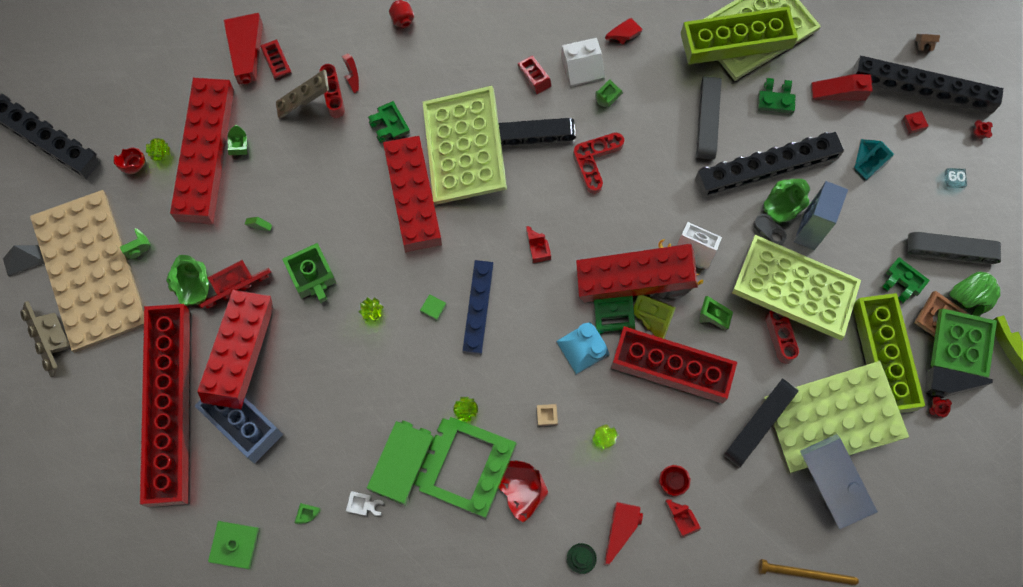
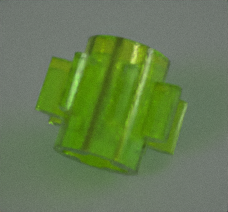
M154 138L150 141V144H146V153L154 161H163L166 155H170V147L165 140Z
M366 297V300L360 303L361 310L358 312L367 322L370 318L375 322L376 319L382 316L384 306L379 303L380 301L374 297L371 300Z
M460 397V401L455 402L454 414L458 420L471 421V417H476L478 413V405L474 402V399Z
M606 424L594 430L596 434L592 438L596 446L601 444L602 448L606 449L616 444L615 439L618 433L615 427L610 429L609 425Z

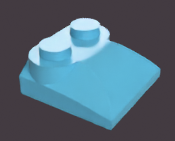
M591 322L580 325L578 329L556 341L575 374L582 372L610 355L605 342Z

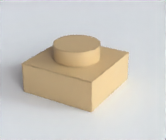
M557 404L537 405L538 426L558 425Z

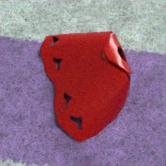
M516 460L509 462L499 489L507 496L508 506L514 517L525 522L548 495V489L539 470H534L531 464ZM514 501L520 503L518 505V508H516V504L514 503Z

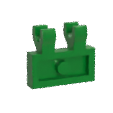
M766 78L764 91H759L757 110L793 114L795 112L796 94H790L792 80H784L781 89L782 93L772 92L774 79Z
M394 101L378 107V113L368 117V123L371 128L377 127L381 122H384L386 128L376 131L379 143L386 141L390 136L393 140H396L410 133V129Z
M898 257L886 273L890 277L883 284L882 288L889 291L896 282H899L905 287V290L899 295L898 300L904 303L912 293L918 296L930 280Z

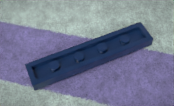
M475 260L463 353L482 355L494 262Z

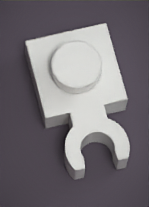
M351 491L346 512L367 516L368 511H371L375 516H381V512L375 511V506L378 504L384 505V502L382 500L371 502V495Z

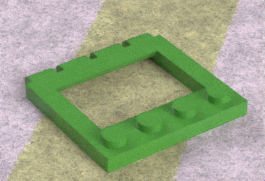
M450 417L449 420L442 418L437 432L443 435L435 434L429 450L435 453L434 455L426 454L421 468L427 470V472L419 471L414 485L420 487L419 491L487 518L517 443L453 417ZM457 431L493 445L471 500L434 486Z

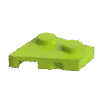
M639 295L634 305V314L637 318L641 319L646 328L655 336L664 339L676 307L646 295Z

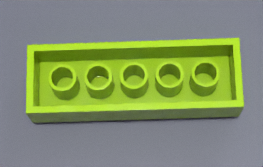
M789 6L687 21L683 23L680 33L688 65L793 49L798 39Z
M897 293L859 298L854 303L853 311L866 365L878 361L881 362L900 413L914 412L925 407V402Z

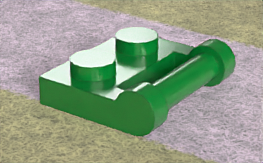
M632 296L594 300L596 329L599 334L623 330L624 326L636 330ZM629 317V322L602 324L603 319Z

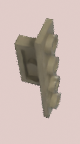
M322 70L277 100L278 118L284 117L301 105H307L329 91L326 70Z
M26 301L20 311L21 318L27 322L28 334L31 338H34L35 350L37 354H41L44 370L48 371L50 377H53L58 367L52 353L67 350L70 345L56 313L35 317L29 301Z

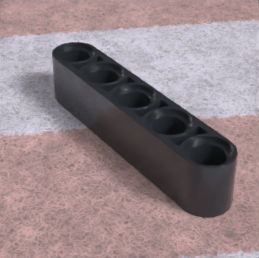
M573 118L499 123L501 146L568 142L576 139L575 121Z
M782 378L725 452L724 456L738 467H741L799 390Z

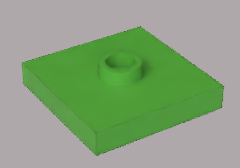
M218 521L208 562L250 570L259 528Z

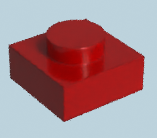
M922 111L903 117L909 134L926 130L929 127Z

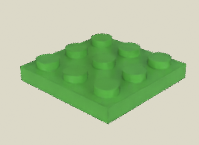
M939 309L931 366L989 378L997 321L948 309Z

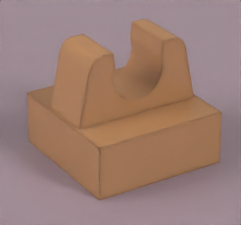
M916 34L915 41H918V50L924 51L925 44H928V51H934L936 43L939 42L940 35Z

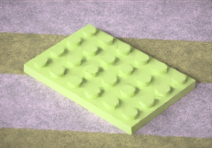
M735 0L704 18L789 6L798 35L795 44L817 32L821 27L800 0ZM785 50L718 61L736 81Z
M493 86L424 101L425 130L433 202L435 205L507 190Z
M755 235L732 293L842 341L847 330L861 280Z
M880 361L797 386L798 393L773 424L790 473L808 468L800 453L801 450L835 434H838L849 456L909 438Z

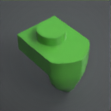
M609 79L595 92L596 101L600 106L609 107L623 92Z
M238 125L233 126L228 132V155H247V135Z
M137 228L134 230L138 239L120 246L122 253L128 260L139 257L150 248L148 238Z

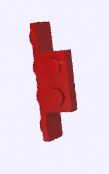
M240 260L208 277L216 295L206 299L199 306L208 309L217 304L216 300L222 297L224 300L230 298L232 290L241 289L243 291L252 286L251 282L257 279L259 282L269 277L268 274L271 270L268 267L251 276L244 261Z

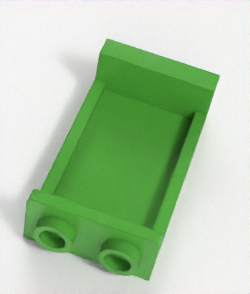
M404 420L401 423L396 421L368 483V491L406 506L409 499L408 495L429 446L434 439L431 432L424 428H420V430L415 429L413 424Z

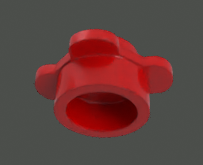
M977 120L974 123L976 126L974 128L976 137H992L991 128L993 124L991 122Z
M938 396L934 397L929 413L931 415L937 414L943 418L947 417L951 410V400L940 399Z

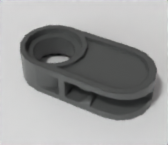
M760 214L755 219L753 226L759 235L780 246L783 245L787 234L779 224L773 221L767 214ZM773 233H778V234H780L781 237H782V240H781V241H775V240L772 238V234H773Z

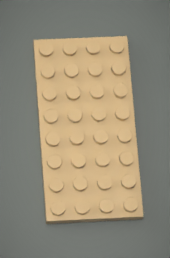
M104 190L30 216L72 352L81 351L144 327V307L128 259L120 249V246L123 244Z

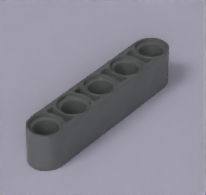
M702 77L696 158L713 160L716 158L721 78Z
M912 232L908 234V254L997 264L1001 262V243L994 240Z

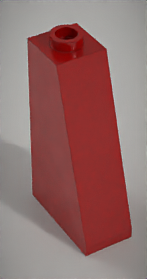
M258 12L225 19L224 25L234 75L238 85L256 81L263 29L260 14Z

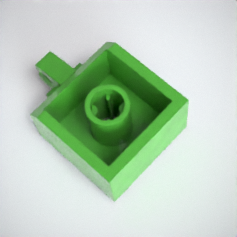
M318 243L282 259L301 299L316 294L320 303L328 300L323 290L336 283V280Z

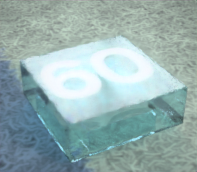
M947 168L945 170L946 188H965L967 186L966 169Z

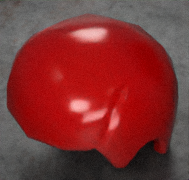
M138 148L122 149L119 156L114 155V164L123 173L135 174L144 166L145 155Z
M667 466L660 473L659 483L667 494L679 496L690 488L691 478L687 470L682 466Z

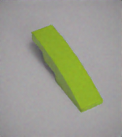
M1004 315L993 319L997 321L995 337L1008 359L1023 376V341L1019 331L1011 333Z

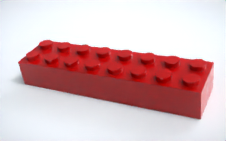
M193 77L170 214L176 222L214 224L234 89L230 80Z

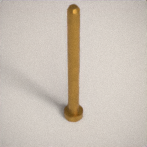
M761 559L759 562L760 574L774 572L850 585H857L859 583V579L853 576L770 564L765 559Z

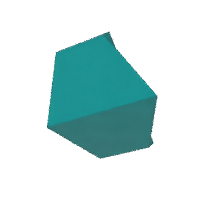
M861 139L854 168L868 180L886 166L895 154L882 141Z

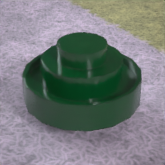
M578 543L569 549L566 561L568 567L574 573L586 574L595 567L597 555L590 545Z

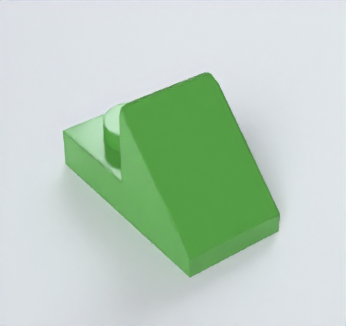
M705 296L699 322H711L719 328L726 330L729 329L733 311L709 296Z

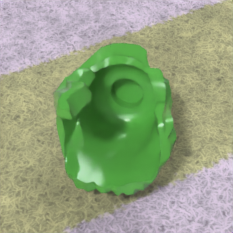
M804 179L778 181L763 204V209L767 212V215L776 223L796 218L809 205L808 195L810 187L807 181Z
M188 255L176 257L166 279L169 290L175 293L180 304L185 306L201 304L205 301L209 290L204 263L196 261Z
M976 272L956 284L949 295L954 300L962 303L966 308L979 305L975 308L972 315L980 317L996 305L1001 290L997 280L991 274Z

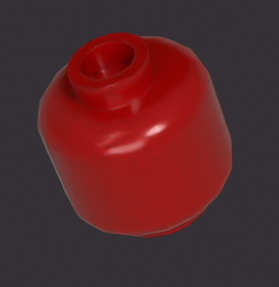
M397 0L391 4L389 15L393 24L402 28L410 26L414 20V12L410 4L403 0Z

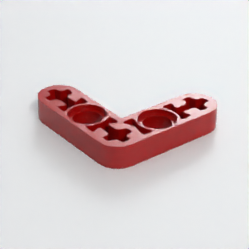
M617 132L579 143L574 147L573 156L589 193L597 194L602 190L603 180L594 158L621 150L625 141L622 134ZM613 139L619 141V144L616 145V143H612ZM602 144L604 149L597 151L594 149V145ZM579 150H582V152H585V154L582 156V154L579 153ZM591 165L593 170L585 172L583 166ZM592 176H593L594 183H595V184L598 183L597 188H595L593 185L590 186L591 183H592V179H591Z

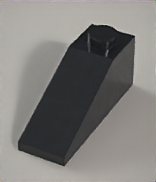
M934 366L927 371L925 393L931 394L933 398L938 396L942 399L947 396L984 388L992 384L993 379Z

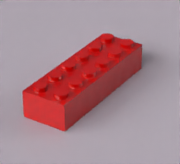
M420 135L383 142L405 253L442 246Z
M692 244L576 260L579 297L584 303L594 302L596 299L639 296L698 288Z
M232 290L197 391L201 403L236 409L242 408L274 309L271 296Z
M624 326L611 368L723 404L728 399L738 362Z

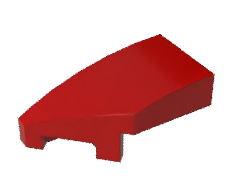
M629 18L608 32L605 39H616L620 44H624L626 40L640 35L643 29L632 18Z
M347 53L341 56L349 71V74L344 76V79L349 83L353 93L359 90L358 72L353 57Z
M526 226L533 263L551 260V252L548 240L545 239V234H539L533 231L532 227Z
M670 499L666 500L668 510L682 538L700 531L701 527L689 506L680 505L672 502Z

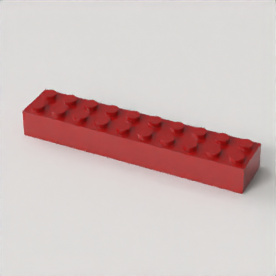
M184 304L144 306L140 505L145 507L188 504L190 310Z

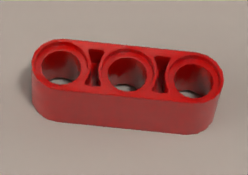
M324 64L320 67L319 72L326 70L327 75L332 74L327 76L329 91L324 93L327 109L331 117L340 118L344 115L345 108L336 69L332 64Z
M770 310L765 319L777 358L781 363L789 364L799 354V348L788 317ZM772 314H777L780 320L774 319ZM778 332H783L786 338H781ZM784 350H789L792 356H786Z

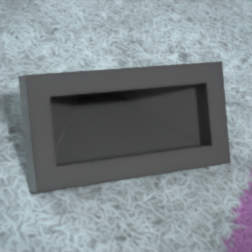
M14 245L3 258L9 277L45 264L39 245Z

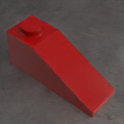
M852 74L812 82V100L866 101L872 92L871 75Z
M619 502L615 503L604 565H610L637 529V526L642 524L643 513H640L641 507Z

